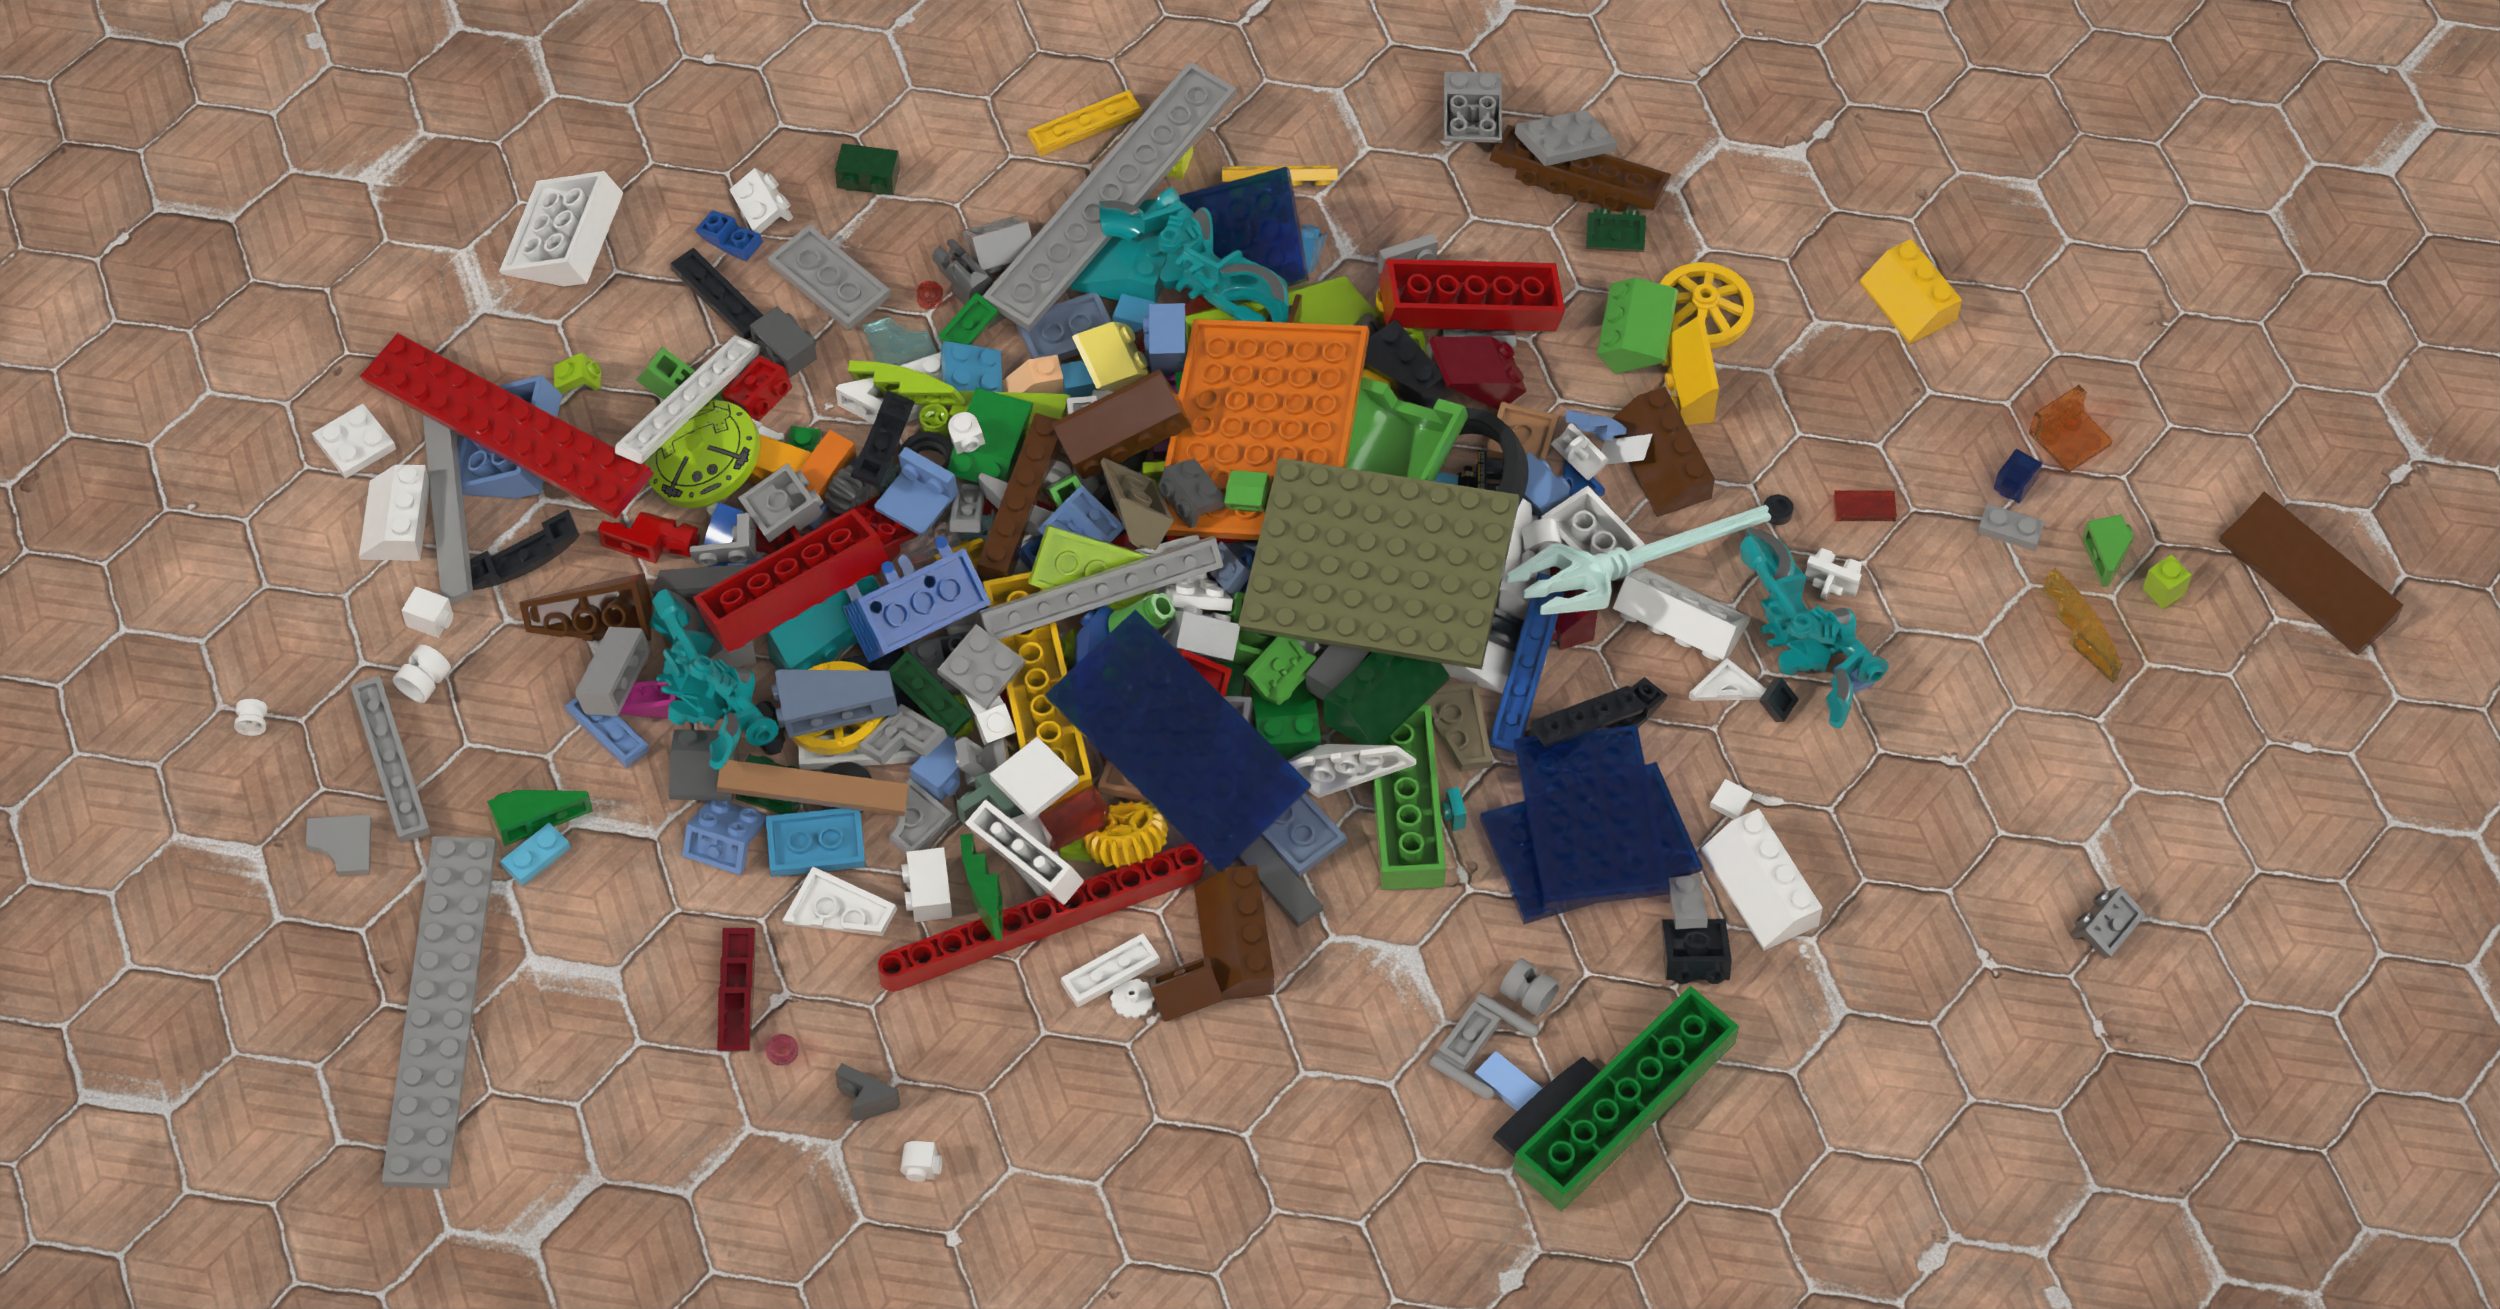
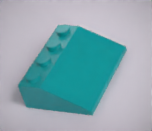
M1157 198L1144 200L1138 208L1143 211L1144 215L1156 211ZM1165 228L1143 234L1140 238L1132 241L1120 237H1112L1070 285V289L1099 294V296L1118 301L1121 294L1155 301V304H1157L1163 290L1159 271L1164 267L1167 259V253L1159 250L1158 237Z

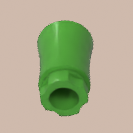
M1164 593L1148 595L1128 607L1111 613L1108 620L1110 634L1118 645L1125 648L1141 630L1150 636L1156 630L1166 625L1173 618L1175 608L1172 605L1171 598Z

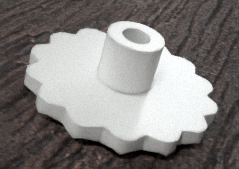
M1130 979L1112 990L1113 994L1110 996L1112 1008L1116 1010L1118 1015H1123L1126 1019L1131 1017L1137 1019L1139 1016H1145L1147 1011L1153 1008L1152 1003L1155 999L1147 982H1142L1140 979Z

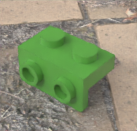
M1278 636L1243 675L1264 700L1280 705L1289 699L1295 688L1306 679V673L1318 659L1316 656L1306 653L1296 639Z

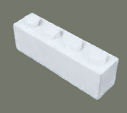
M986 799L965 822L981 841L1061 904L1065 905L1083 884L1084 880L1068 863Z

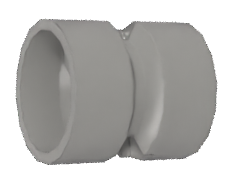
M1521 958L1505 976L1500 992L1514 1002L1521 1000L1524 1009L1539 1017L1555 999L1561 983L1546 973L1539 975L1536 966Z

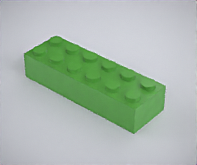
M1422 705L1381 744L1398 746L1416 759V765L1372 780L1381 890L1444 887L1446 865L1431 705Z

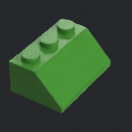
M1636 277L1610 284L1597 355L1614 374L1666 361L1678 297V290L1676 288Z

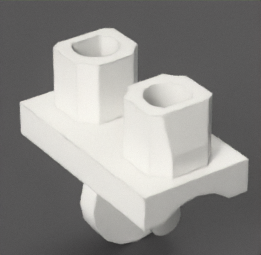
M1572 423L1567 426L1560 437L1551 443L1588 481L1593 476H1596L1609 460Z
M1821 548L1815 557L1810 555L1805 575L1807 580L1813 582L1812 586L1822 589L1820 598L1827 600L1830 593L1838 596L1844 593L1856 597L1862 576L1860 574L1861 562L1847 559L1843 567L1833 564L1835 554L1824 548Z

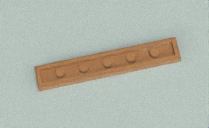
M729 760L725 766L719 769L716 792L905 816L908 783Z

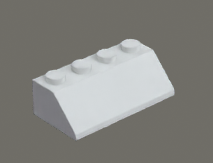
M1522 499L1517 510L1496 604L1497 609L1522 620L1525 619L1530 598H1523L1524 590L1531 585L1525 581L1508 583L1506 578L1509 572L1522 564L1521 554L1526 552L1523 547L1521 528L1538 520L1537 515H1532V504L1525 499Z
M1643 567L1625 577L1613 609L1620 612L1622 618L1631 622H1637V620L1648 625V630L1659 635H1664V633L1675 637L1674 641L1679 645L1688 648L1694 646L1703 650L1702 654L1705 657L1717 661L1719 658L1725 659L1732 653L1751 619L1750 616Z
M1760 809L1732 820L1701 848V853L1763 951L1819 926L1823 909Z

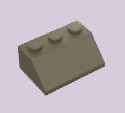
M1103 457L1100 463L1108 489L1116 507V512L1127 532L1129 541L1139 548L1144 549L1146 546L1156 551L1174 520L1155 479Z

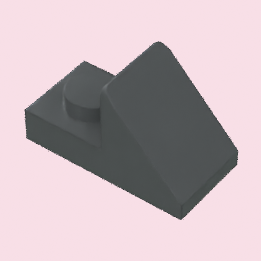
M843 1063L835 1073L837 1088L847 1097L856 1098L851 1107L852 1120L854 1122L897 1110L900 1106L898 1089Z

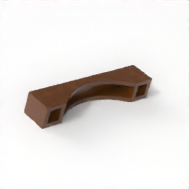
M1035 413L977 563L978 576L982 583L983 581L1013 576L1034 505L1046 477L1055 465L1062 448V444L1052 426V423L1059 419Z

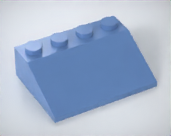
M542 375L499 385L502 389L558 417L562 394ZM460 435L457 447L463 495L518 499L541 493L543 479Z

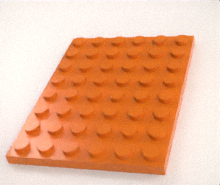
M1193 319L1178 395L1191 427L1183 430L1176 436L1170 437L1164 468L1195 458L1224 496L1231 470L1268 473L1272 487L1279 457L1346 468L1370 335L1368 326ZM1164 498L1174 520L1166 533L1167 536L1188 537L1198 534L1199 537L1205 538L1214 536L1215 538L1259 540L1265 512L1229 510L1225 505V508L1199 515L1196 527L1189 528L1177 515L1167 499Z

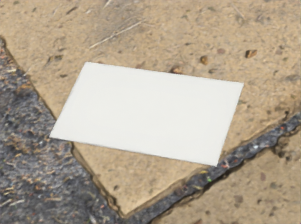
M1652 434L1605 440L1601 450L1609 459L1605 465L1644 460Z

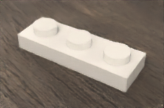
M1142 933L1061 977V984L1076 1007L1079 1008L1160 963V957Z

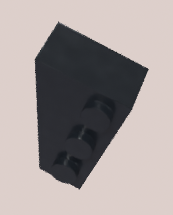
M1396 319L1369 337L1364 369L1366 368L1390 382L1391 389L1398 392L1399 396L1416 405L1432 409L1438 398L1445 400L1452 395L1450 388L1445 384L1441 371Z

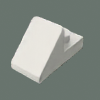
M873 378L839 384L836 387L838 406L874 424L883 398H879L882 392L873 383Z

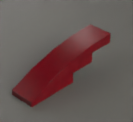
M723 928L720 987L718 989V1052L750 1051L755 974V928Z

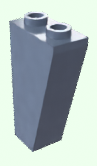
M780 669L775 671L777 683L771 684L774 700L781 704V708L776 709L779 727H786L789 738L899 713L889 671Z

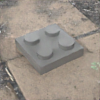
M976 624L938 668L937 674L987 710L1023 668L1025 659Z

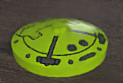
M718 400L709 401L645 460V465L649 466L654 473L649 479L650 485L664 501L682 508L705 507L725 499L748 479L758 461L761 442L755 423L741 407L733 403Z

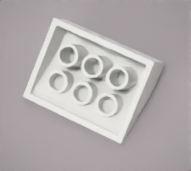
M605 171L536 181L499 272L502 275L559 286L587 284L623 195L622 190Z

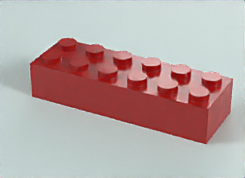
M1386 259L1378 279L1386 325L1396 319L1403 328L1556 331L1565 313L1556 263Z
M854 508L695 595L693 598L706 626L725 650L730 653L735 649L742 648L746 643L758 636L769 633L773 628L787 620L796 618L800 613L814 605L823 603L827 598L841 590L850 588L854 583L868 575L880 571L881 565L889 561L879 535Z

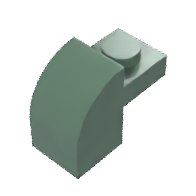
M991 772L976 776V790L967 792L957 802L958 818L965 827L967 826L965 822L985 799L1010 819L1025 813L990 780Z

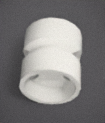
M422 644L409 657V664H404L392 679L394 685L402 694L418 703L426 702L436 688L435 683H440L451 669L449 662L442 654Z

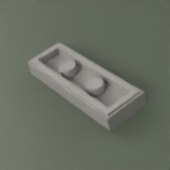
M958 482L956 483L958 494L953 499L950 517V532H980L986 497L980 492L979 483Z

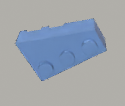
M1185 303L1149 304V316H1143L1147 367H1151V373L1160 369L1164 376L1175 375V372H1183L1187 354Z

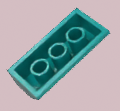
M873 574L856 582L862 596L880 588ZM845 589L827 598L823 603L814 605L800 613L796 618L789 619L773 628L769 633H766L770 661L778 670H808L819 664L833 661L845 648L858 643L842 607L851 603Z

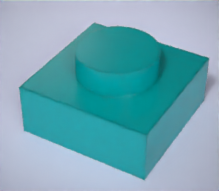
M1459 787L1446 789V800L1441 802L1443 817L1445 821L1450 820L1453 831L1465 829L1466 810Z

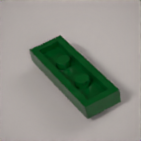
M906 651L888 670L891 679L938 726L944 728L949 737L953 738L974 717L910 652Z

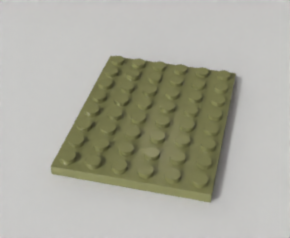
M1279 457L1238 626H1240L1242 631L1482 670L1520 497L1518 494Z

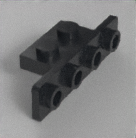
M1625 686L1534 719L1529 726L1542 745L1550 747L1640 714L1645 706L1631 687Z

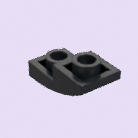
M1645 677L1631 687L1645 706L1643 712L1606 726L1623 741L1646 722L1667 699L1668 695Z

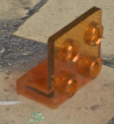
M2077 385L2035 412L2029 434L2068 473L2110 447L2113 442L2101 427L2083 410L2087 392L2080 385Z

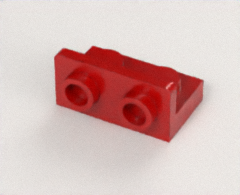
M758 356L720 395L723 401L741 407L750 418L759 422L792 389V384L783 366Z

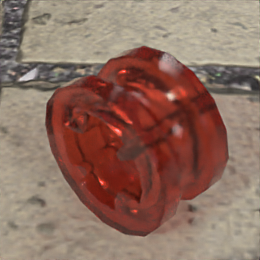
M925 281L918 286L917 303L920 307L928 310L935 309L942 303L943 289L939 283ZM929 292V294H931V292H934L935 297L931 298L929 295V297L926 298L925 293Z

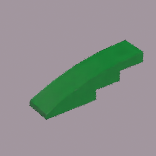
M973 833L960 835L962 860L973 903L983 923L996 941L1003 940V895L998 873L990 874L985 853L977 854Z

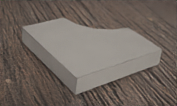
M911 778L905 782L908 783L905 816L897 815L896 828L889 836L890 843L906 856V852L924 850L956 820L955 814Z
M370 814L307 818V851L319 852L329 857L336 865L338 877L370 875L372 831Z

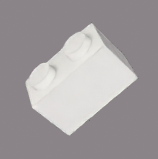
M944 847L906 852L908 864H901L903 883H910L911 891L905 892L906 910H913L914 922L952 918Z

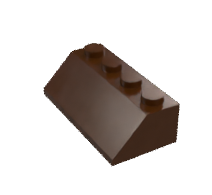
M1160 369L1052 423L1072 465L1083 480L1096 476L1103 471L1100 463L1103 457L1115 463L1124 462L1129 457L1143 450L1150 449L1155 444L1171 436H1176L1183 430L1191 427L1179 397Z
M1666 387L1638 395L1612 418L1627 428L1626 434L1614 436L1615 438L1652 434L1645 459L1628 463L1657 517L1712 499L1715 478Z
M1257 865L1225 868L1194 887L1204 957L1209 956L1223 1000L1274 995V971Z

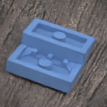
M1081 485L1038 528V531L1044 535L1046 526L1049 524L1111 543L1124 527L1110 511Z

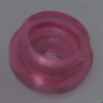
M787 1034L773 1036L766 1045L767 1057L775 1065H788L798 1056V1044L793 1037ZM781 1048H785L788 1050V1052L784 1054L777 1053V1051Z

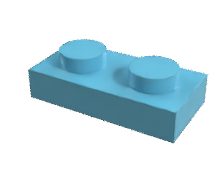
M548 823L500 860L502 867L521 886H524L571 847L569 841Z

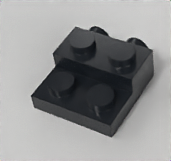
M1662 919L1663 961L1666 980H1674L1678 984H1687L1691 980H1706L1710 984H1719L1723 980H1730L1732 959L1726 919H1708L1707 928L1675 929L1673 919Z

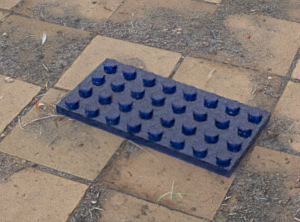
M1136 609L1045 694V698L1220 873L1225 868H1228L1311 788V784Z

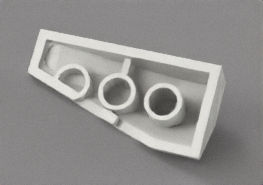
M1324 744L1301 752L1281 764L1279 772L1317 798L1414 766L1416 765V759L1398 746Z

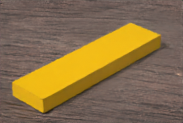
M1129 89L1027 130V137L1041 157L1142 116V108Z

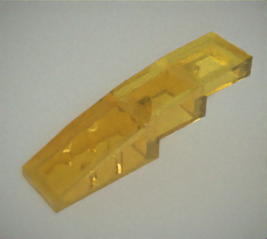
M2056 568L2047 574L2042 591L2059 605L2056 618L2072 631L2069 644L2112 683L2116 682L2122 662L2111 637L2095 611L2080 592Z

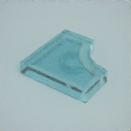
M891 316L863 325L864 334L876 362L900 366L937 353L928 331L914 332L905 330L896 325Z

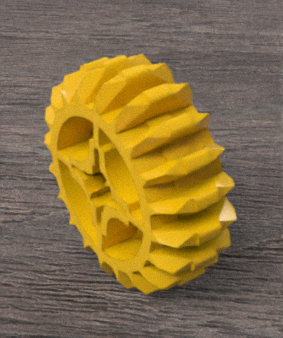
M1131 800L1129 803L1120 802L1115 806L1109 805V808L1105 810L1099 809L1098 815H1094V820L1084 824L1083 842L1086 851L1089 853L1090 859H1094L1096 864L1104 863L1105 867L1114 864L1119 868L1125 864L1131 866L1135 862L1142 863V860L1145 858H1153V853H1159L1162 851V846L1167 844L1168 826L1161 809L1156 808L1155 804L1147 805L1145 801L1135 803L1134 800Z

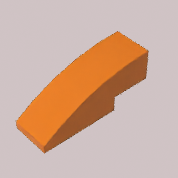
M831 429L828 431L801 468V472L810 483L806 487L808 492L814 489L823 502L826 500L824 496L828 490V484L833 480V476H836L840 469H845L855 459V443Z

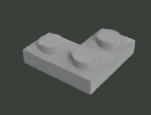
M901 704L898 707L899 713L889 715L859 744V747L863 754L882 765L904 745L927 757L947 738L944 728Z

